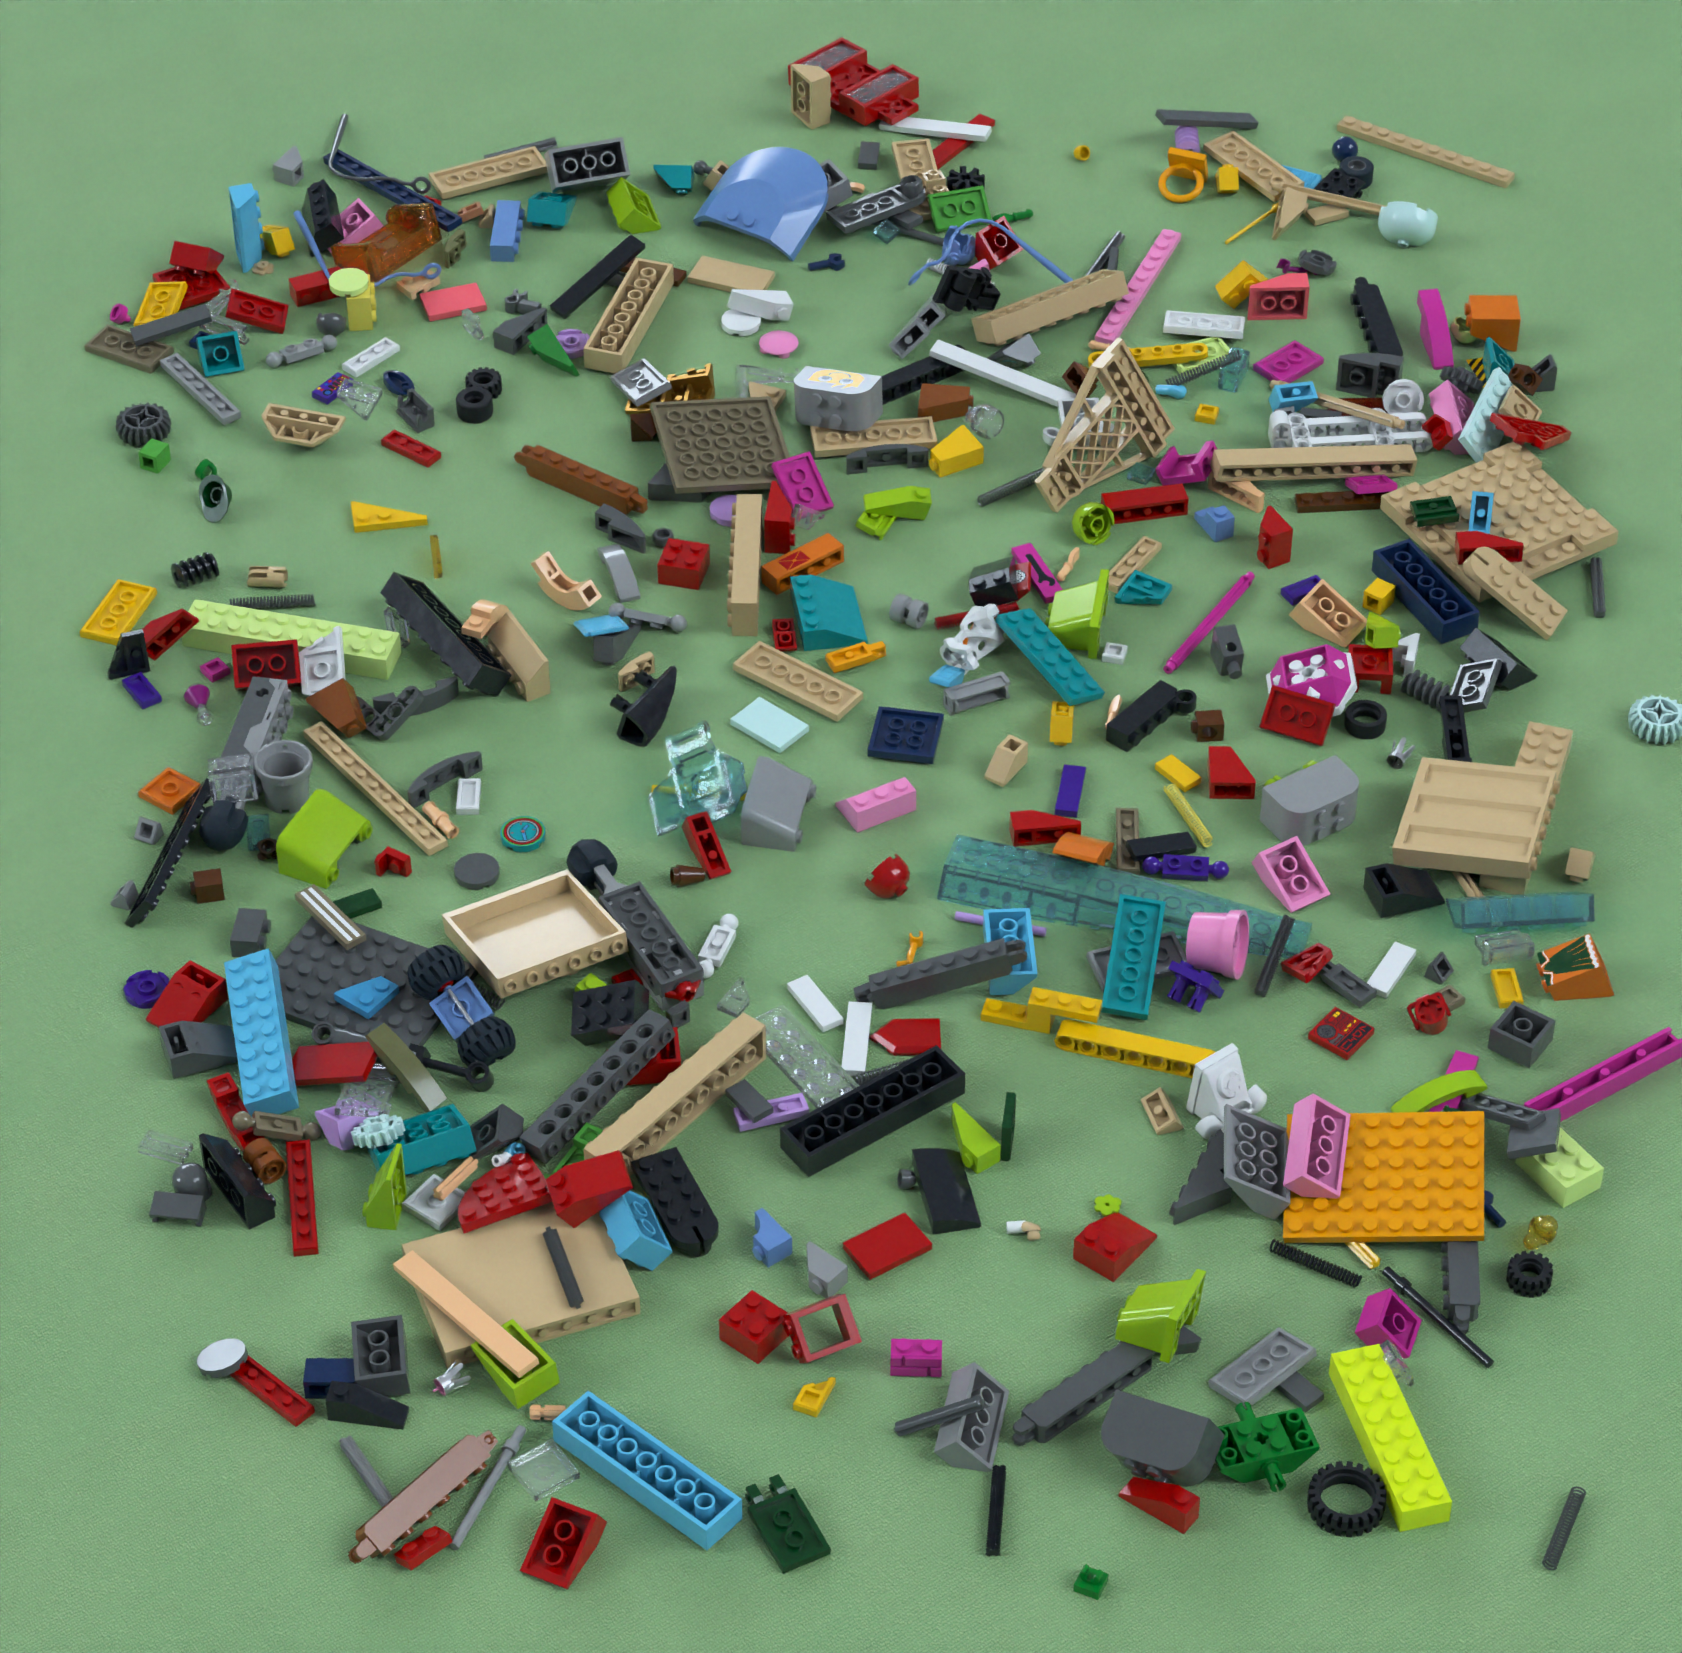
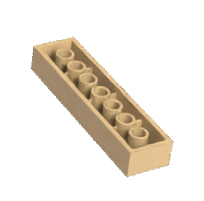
M635 258L583 348L584 368L616 374L627 367L674 284L673 264Z
M1102 269L971 318L976 340L978 342H985L986 345L992 343L995 346L1007 343L1006 340L1018 339L1027 332H1038L1042 326L1050 327L1056 325L1058 320L1072 319L1074 314L1088 313L1090 308L1103 307L1108 301L1116 302L1122 300V296L1129 294L1124 271Z
M737 494L736 503H732V515L736 516H732L730 584H728L729 598H727V611L731 614H728L727 625L732 627V636H758L763 527L762 494Z

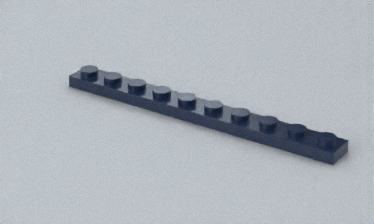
M339 149L332 162L333 168L344 175L363 178L375 176L388 177ZM331 153L323 157L324 163L328 166ZM357 181L446 232H450L463 224L462 217L395 181Z

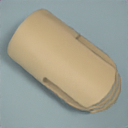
M250 566L247 586L285 588L287 583L284 581L288 580L287 568L278 566Z

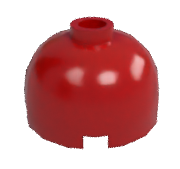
M896 853L895 859L890 856L880 863L871 873L874 876L870 881L867 878L864 884L877 897L883 899L892 898L895 895L900 897L908 889L906 885L910 879L909 867Z

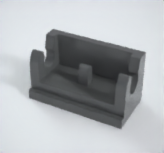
M413 388L407 391L408 398L406 401L403 402V397L401 395L398 396V409L396 413L415 432L420 433L435 426L433 407Z
M155 1191L149 1216L153 1218L152 1222H158L159 1217L192 1220L196 1222V1226H202L207 1207L202 1195Z

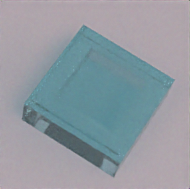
M885 219L873 229V234L885 244H888L900 234V229L888 219Z
M1136 462L1128 472L1127 479L1146 485L1154 476L1155 468Z

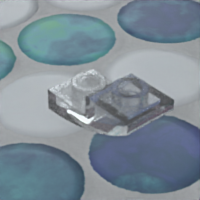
M1387 1339L1380 1345L1385 1354L1383 1359L1391 1368L1398 1383L1403 1382L1411 1387L1414 1384L1413 1375L1398 1348Z

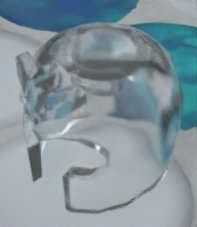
M979 404L974 408L968 406V412L963 422L968 423L970 430L974 434L988 440L996 437L1001 432L1004 425V415L1000 410L989 404Z

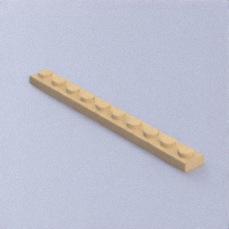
M1345 116L1337 124V131L1503 188H1507L1515 177V173L1507 169L1475 160L1472 157L1440 148L1437 145L1425 143L1419 139L1390 131L1387 128L1378 127L1351 116Z
M322 721L303 730L304 738L428 856L448 847L447 839Z

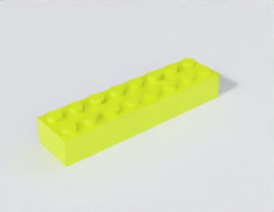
M1380 1344L1332 1353L1329 1376L1367 1461L1373 1470V1474L1377 1473L1380 1476V1481H1383L1385 1485L1386 1503L1399 1532L1448 1522L1450 1520L1452 1500Z

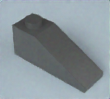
M543 307L504 321L493 331L494 348L515 355L529 342L528 335L548 324L547 308Z
M627 624L629 629L626 631L593 636L594 661L610 666L623 659L640 632L641 625Z

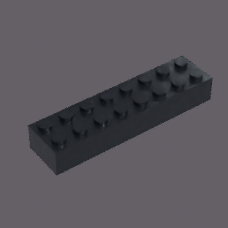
M393 572L380 592L386 598L385 602L397 610L396 614L406 619L407 625L419 633L418 637L430 645L429 649L441 657V662L452 668L451 672L463 680L462 684L470 690L478 689L485 695L490 693L498 696L512 676L508 670L477 638L462 634L461 627L463 623L424 582Z
M936 1045L781 1127L780 1148L810 1177L965 1094L966 1073Z

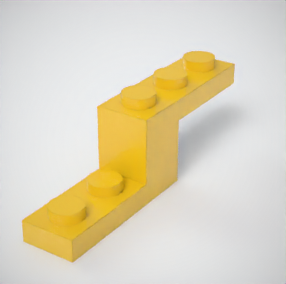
M1033 987L1027 1006L986 998L981 1012V1021L1050 1034L1055 1015L1097 1023L1103 1000Z

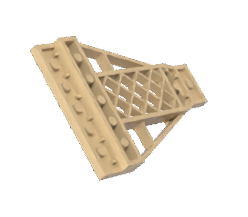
M1117 338L1090 366L1042 465L1044 471L1034 481L1053 512L1058 513L1071 498L1079 495L1085 488L1149 457L1155 458L1167 445L1165 439L1175 430L1123 339ZM1097 376L1106 393L1091 409L1086 401V397ZM1082 407V409L1085 412V415L1079 421V423L1071 430V427ZM1113 407L1117 409L1116 418H1112ZM1100 421H1104L1102 432H1098ZM1111 421H1115L1113 432H1110ZM1122 422H1125L1126 425L1121 431ZM1087 435H1091L1089 446H1085ZM1098 435H1102L1100 446H1096ZM1109 436H1113L1112 441L1108 444ZM1134 438L1141 452L1122 461L1118 453ZM1073 449H1077L1076 460H1072ZM1085 449H1088L1087 460H1083ZM1099 450V455L1095 458V451ZM1113 459L1115 465L1102 471ZM1082 464H1086V469L1081 473Z

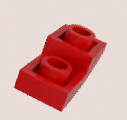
M793 618L772 619L775 649L781 652L797 651Z

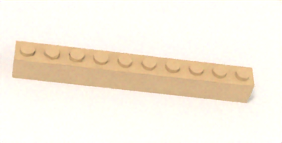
M1411 444L1218 449L1213 452L1210 466L1216 482L1327 479L1382 474L1387 477L1413 476L1418 459Z

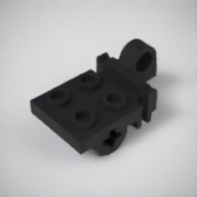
M947 265L932 299L935 303L944 304L947 308L956 312L962 311L963 307H967L968 310L973 308L974 311H977L978 308L994 310L1001 293L990 283L992 274L987 268L981 267V270Z

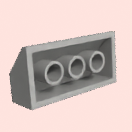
M973 1362L952 1373L945 1406L980 1395L985 1400L984 1409L940 1424L934 1453L952 1467L990 1472L994 1463L1009 1390Z

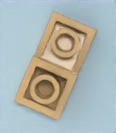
M930 170L922 173L928 195L949 191L946 186V178L941 170Z
M650 651L633 659L619 671L618 683L620 692L640 685L634 681L637 673H640L641 669L648 674L655 673L654 655Z

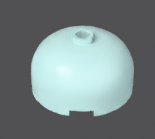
M1403 201L1388 202L1386 207L1381 206L1378 227L1380 233L1387 241L1397 244L1401 248L1422 246L1428 243L1434 236L1438 216L1429 208L1425 211L1417 207L1416 203Z

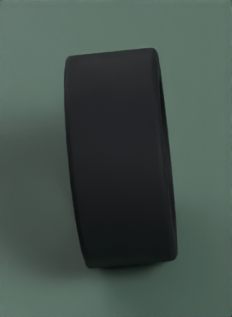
M1358 700L1347 706L1344 726L1350 735L1359 739H1374L1384 733L1387 712L1381 704L1371 700ZM1359 716H1368L1376 719L1377 721L1373 723H1363L1355 720L1354 718Z

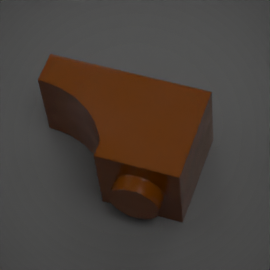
M1073 361L1062 378L1077 395L1089 368ZM1097 377L1095 378L1086 398H1089V396L1096 389V383L1099 381Z

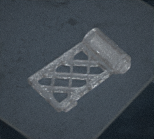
M374 1063L366 1082L344 1084L335 1106V1115L376 1117L381 1114L389 1115L391 1110L390 1098L394 1088H397L401 1082L396 1075L391 1076L383 1063Z

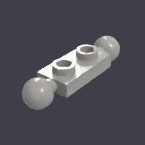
M325 335L321 341L311 338L297 345H287L284 349L279 350V353H269L266 356V363L271 368H277L281 365L282 361L288 364L323 353L324 349L330 351L337 346V340L333 335Z
M614 603L609 608V615L611 617L618 616L621 619L626 617L630 619V623L642 625L643 621L650 622V627L663 629V625L670 626L676 632L683 631L687 626V621L682 615H675L671 618L627 609L621 603Z

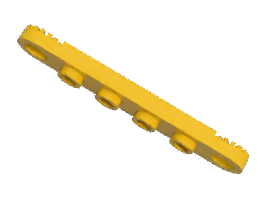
M1203 343L1129 349L1139 367L1189 363V361L1197 362V360L1200 362L1208 357V347ZM1104 351L1091 353L1088 356V366L1090 367Z

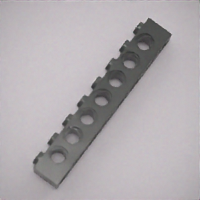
M650 1009L639 1018L519 1137L521 1143L525 1146L526 1153L547 1164L580 1131L586 1122L589 1123L676 1036L670 1020Z

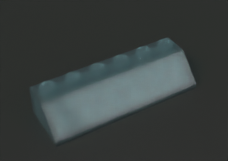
M1581 891L1446 898V904L1455 928L1462 929V933H1474L1476 928H1484V931L1487 932L1499 931L1498 927H1507V930H1521L1523 925H1529V929H1542L1543 924H1551V928L1565 927V923H1573V926H1587V922L1595 921L1594 894Z

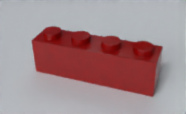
M363 260L328 269L329 274L332 275L340 269L357 268L366 274H370L371 281V272ZM323 270L288 278L290 295L297 307L340 297L330 290L329 279Z
M1183 483L1101 493V504L1111 509L1114 514V524L1188 515L1189 498Z

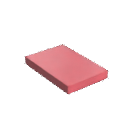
M477 283L419 294L420 301L430 322L487 310L486 302Z

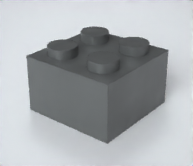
M1513 1001L1490 1028L1488 1049L1530 1068L1552 1042L1556 1020Z

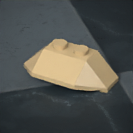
M268 403L261 415L274 441L308 447L322 445L337 434L346 421L345 416Z

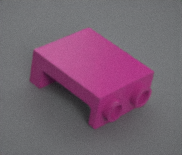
M1206 441L1199 453L1179 455L1175 446L1170 447L1156 467V474L1162 486L1205 481L1212 471L1210 465L1213 452L1217 450L1214 441Z

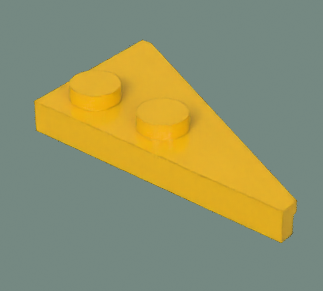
M351 501L355 533L428 525L427 515Z

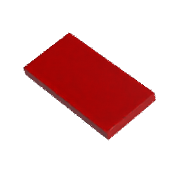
M369 1042L299 1046L292 1059L296 1086L366 1082L378 1055Z

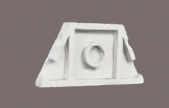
M340 626L334 627L333 632L324 638L321 636L313 645L307 646L299 652L303 695L309 697L341 678L346 680L343 637Z

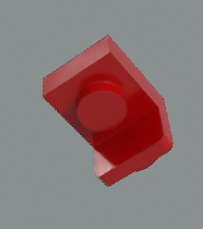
M1437 414L1432 415L1422 424V429L1431 434L1433 448L1438 451L1453 439L1450 422Z
M387 846L375 858L376 875L380 877L388 869L406 878L412 873L410 856Z

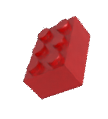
M297 639L231 645L236 692L247 691L253 676L287 680L288 687L301 686Z

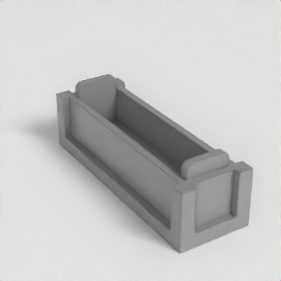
M1002 671L945 688L943 692V706L952 716L960 711L1003 698L1009 699L1008 686L1011 682Z

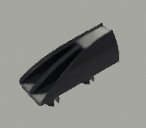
M670 666L657 679L652 678L651 675L641 669L640 673L636 674L634 681L648 689L633 704H630L619 694L613 697L610 706L623 712L616 733L619 739L636 746L646 747L655 737L666 718L674 694L677 676L675 666Z

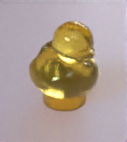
M1549 1215L1534 1216L1529 1222L1528 1234L1523 1239L1525 1248L1535 1250L1540 1245L1551 1243L1557 1235V1221Z

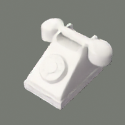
M1075 398L1058 399L1057 407L1061 426ZM1086 398L1091 409L1098 403L1099 398ZM1082 407L1071 427V430L1079 423V421L1085 415V412L1082 409ZM1100 421L1098 432L1103 431V421ZM1111 423L1110 432H1113L1114 424ZM1055 427L1044 428V442L1052 446L1060 429ZM1091 435L1086 436L1085 446H1089ZM1098 435V438H1097V444H1098V445L1101 444V437H1102V435ZM1109 436L1108 444L1112 441L1113 436Z
M1233 1043L1195 1064L1186 1109L1191 1115L1196 1114L1202 1119L1197 1123L1195 1129L1204 1139L1209 1140L1210 1136H1215L1216 1132L1220 1129L1224 1133V1106L1226 1104L1250 1114H1257L1267 1102L1266 1093L1257 1084L1247 1091L1238 1054L1239 1049Z

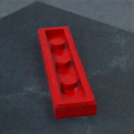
M249 1355L246 1362L244 1363L243 1361L239 1364L240 1368L230 1374L231 1377L295 1427L315 1413V1408L312 1404Z

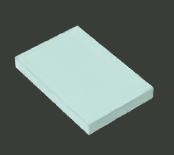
M758 697L730 719V725L778 753L783 752L809 731L808 724L761 697Z

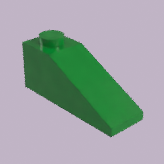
M548 324L527 336L531 342L528 346L534 356L538 354L542 361L576 377L580 375Z

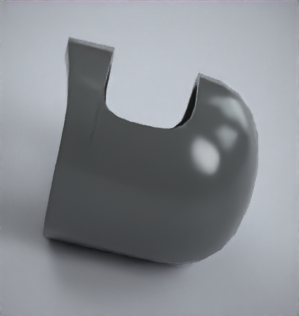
M192 1162L182 1164L175 1169L172 1175V1185L175 1193L202 1195L205 1201L210 1198L212 1187L203 1167Z

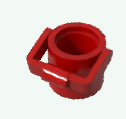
M1440 992L1421 996L1415 999L1416 1002L1407 1006V1012L1416 1031L1421 1029L1422 1032L1429 1035L1439 1034L1444 1031L1448 1023V1017L1451 1016L1450 1010ZM1414 1008H1415L1414 1011H1415L1416 1019H1415V1017H1414V1015H1413V1013H1412V1009H1414Z

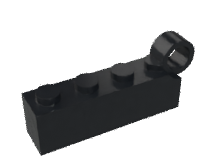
M1162 680L1158 681L1107 724L1106 741L1128 752L1132 747L1137 746L1144 737L1150 735L1156 727L1163 724L1174 712L1178 711L1183 714L1193 712L1196 709V694L1188 689L1177 691V688Z

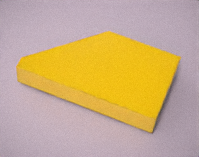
M830 1377L825 1382L803 1385L793 1403V1410L817 1418L836 1384V1378Z

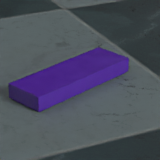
M1064 764L1055 806V815L1077 818L1086 767Z

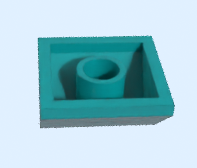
M1486 338L1482 361L1486 380L1488 381L1492 371L1498 367L1508 376L1510 370L1515 365L1514 359L1492 338Z

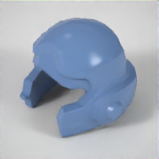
M957 225L949 226L946 232L942 256L948 249L950 237L959 228ZM959 232L954 238L950 253L943 260L944 264L955 266L957 264L965 265L975 257V238L973 235Z

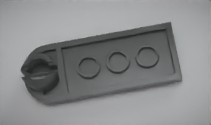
M917 175L905 176L901 179L900 184L826 212L827 220L847 234L853 233L859 228L870 226L877 221L886 220L895 214L904 213L906 210L916 207L926 200L922 179Z

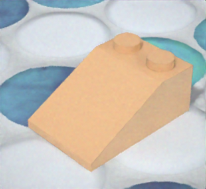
M1321 579L1289 614L1303 629L1344 648L1365 628L1367 619L1324 579Z

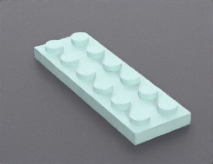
M1500 367L1492 371L1458 438L1476 463L1483 460L1484 453L1498 448L1504 436V431L1496 429V425L1490 421L1492 413L1500 414L1498 409L1509 387L1513 385L1507 374Z

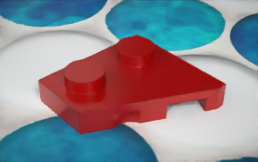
M1317 943L1281 962V967L1284 972L1304 983H1308L1333 958V954L1330 948Z

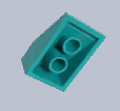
M537 192L528 199L527 222H532L533 226L551 224L552 228L561 229L562 226L567 225L577 196Z

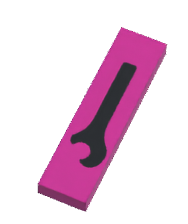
M1031 543L1012 547L1011 554L1018 564L1024 562L1031 563V583L1044 603L1053 602L1055 592L1063 589Z

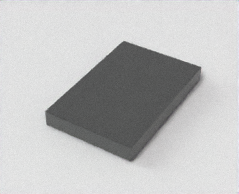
M1496 658L1460 665L1449 696H1462L1464 712L1487 709L1502 666L1500 659Z
M1559 1108L1542 1111L1545 1112L1546 1120L1530 1131L1510 1126L1507 1155L1510 1160L1557 1151L1561 1122Z

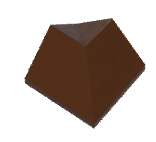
M651 413L630 414L632 442L652 441L658 435Z

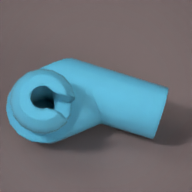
M1157 385L1155 389L1158 395H1168L1176 399L1184 398L1187 393V389L1183 385Z

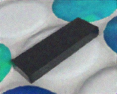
M1189 832L1127 840L1125 845L1134 862L1142 861L1150 856L1163 858L1164 854L1183 855L1195 853L1197 849Z

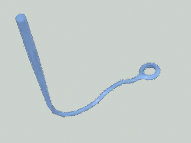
M297 210L293 215L309 247L329 279L330 274L301 212ZM430 263L421 272L394 273L376 282L375 287L388 279L399 276H424L426 279H434L440 275L441 266L437 263ZM430 268H437V271L434 274H427V271Z
M979 218L967 221L957 228L950 237L948 249L944 255L937 261L925 264L920 270L915 272L910 278L908 285H913L925 269L940 264L947 257L952 249L954 238L962 229L979 222L989 223L1000 228L1064 283L1073 281V279L1001 224L993 220Z

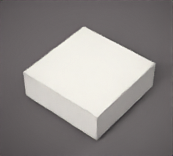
M1106 642L1102 654V662L1123 665L1128 646Z

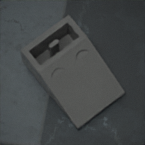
M178 1021L159 1026L161 1046L173 1079L238 1062L235 1038L231 1026L191 1021Z

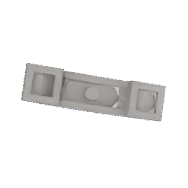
M619 544L597 548L603 564H606L614 582V590L619 602L623 603L641 599L632 567L622 547Z

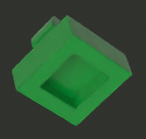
M1086 1564L1074 1583L1073 1591L1098 1600L1108 1582L1109 1574L1100 1569L1091 1568Z

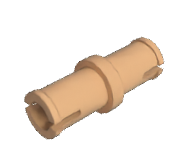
M428 801L423 805L422 811L432 820V824L436 828L442 830L448 839H453L458 835L459 828L449 820V815L446 812L441 811L433 801Z

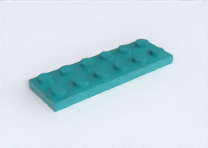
M1031 608L997 615L995 622L1069 706L1103 698L1104 690Z
M1120 894L1103 994L1102 1013L1142 1020L1148 1019L1166 905L1165 901Z

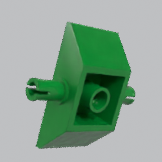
M1244 1402L1246 1409L1243 1403H1239L1235 1407V1412L1238 1414L1240 1422L1218 1426L1225 1435L1215 1459L1219 1471L1241 1483L1266 1478L1271 1491L1277 1492L1275 1485L1281 1491L1287 1485L1282 1474L1294 1472L1319 1451L1320 1446L1301 1407L1256 1418L1249 1402Z

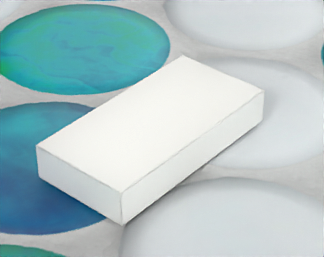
M480 778L458 779L456 815H479Z

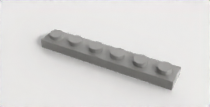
M178 353L160 360L161 367L223 425L241 418V411Z

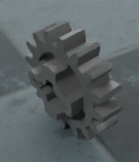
M1444 366L1439 376L1443 381L1448 379L1464 394H1469V392L1474 395L1475 393L1479 394L1484 385L1482 381L1478 380L1475 373L1460 366L1458 368L1454 367V369L1450 366Z

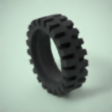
M1342 1461L1336 1462L1335 1467L1332 1463L1327 1464L1326 1469L1320 1468L1318 1473L1313 1475L1312 1481H1310L1307 1497L1308 1512L1311 1513L1313 1521L1317 1520V1525L1320 1528L1325 1525V1531L1328 1533L1335 1530V1535L1340 1537L1342 1532H1346V1537H1352L1353 1532H1355L1357 1537L1362 1536L1363 1530L1369 1533L1372 1531V1527L1376 1528L1379 1525V1521H1382L1386 1507L1385 1485L1383 1481H1380V1476L1377 1473L1373 1475V1470L1369 1467L1364 1471L1363 1465L1360 1463L1356 1467H1353V1462L1347 1461L1346 1466H1343ZM1350 1484L1365 1490L1371 1496L1373 1503L1369 1509L1362 1513L1342 1514L1328 1508L1321 1499V1493L1332 1485Z

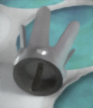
M1405 737L1401 738L1396 749V740L1393 741L1391 754L1387 757V763L1392 768H1402L1405 760L1412 755L1411 753L1415 749V745H1412L1407 751L1402 753L1406 743Z

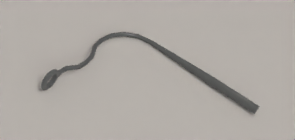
M347 114L341 115L328 162L329 169L335 175L354 181H395L402 185L411 186L414 191L420 194H425L430 190V181L422 176L416 177L411 182H406L394 177L375 176L363 178L337 172L333 168L332 162L349 118ZM418 181H424L427 187L425 189H419L417 188L416 183Z

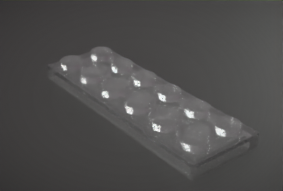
M783 1004L754 1018L766 1025V1055L816 1109L859 1086Z

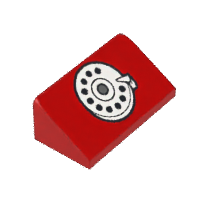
M1030 562L1015 564L1018 600L1030 592Z

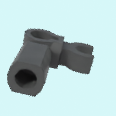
M514 289L513 294L505 298V311L507 313L519 312L520 314H526L542 308L541 303L528 300V291L518 294V289Z

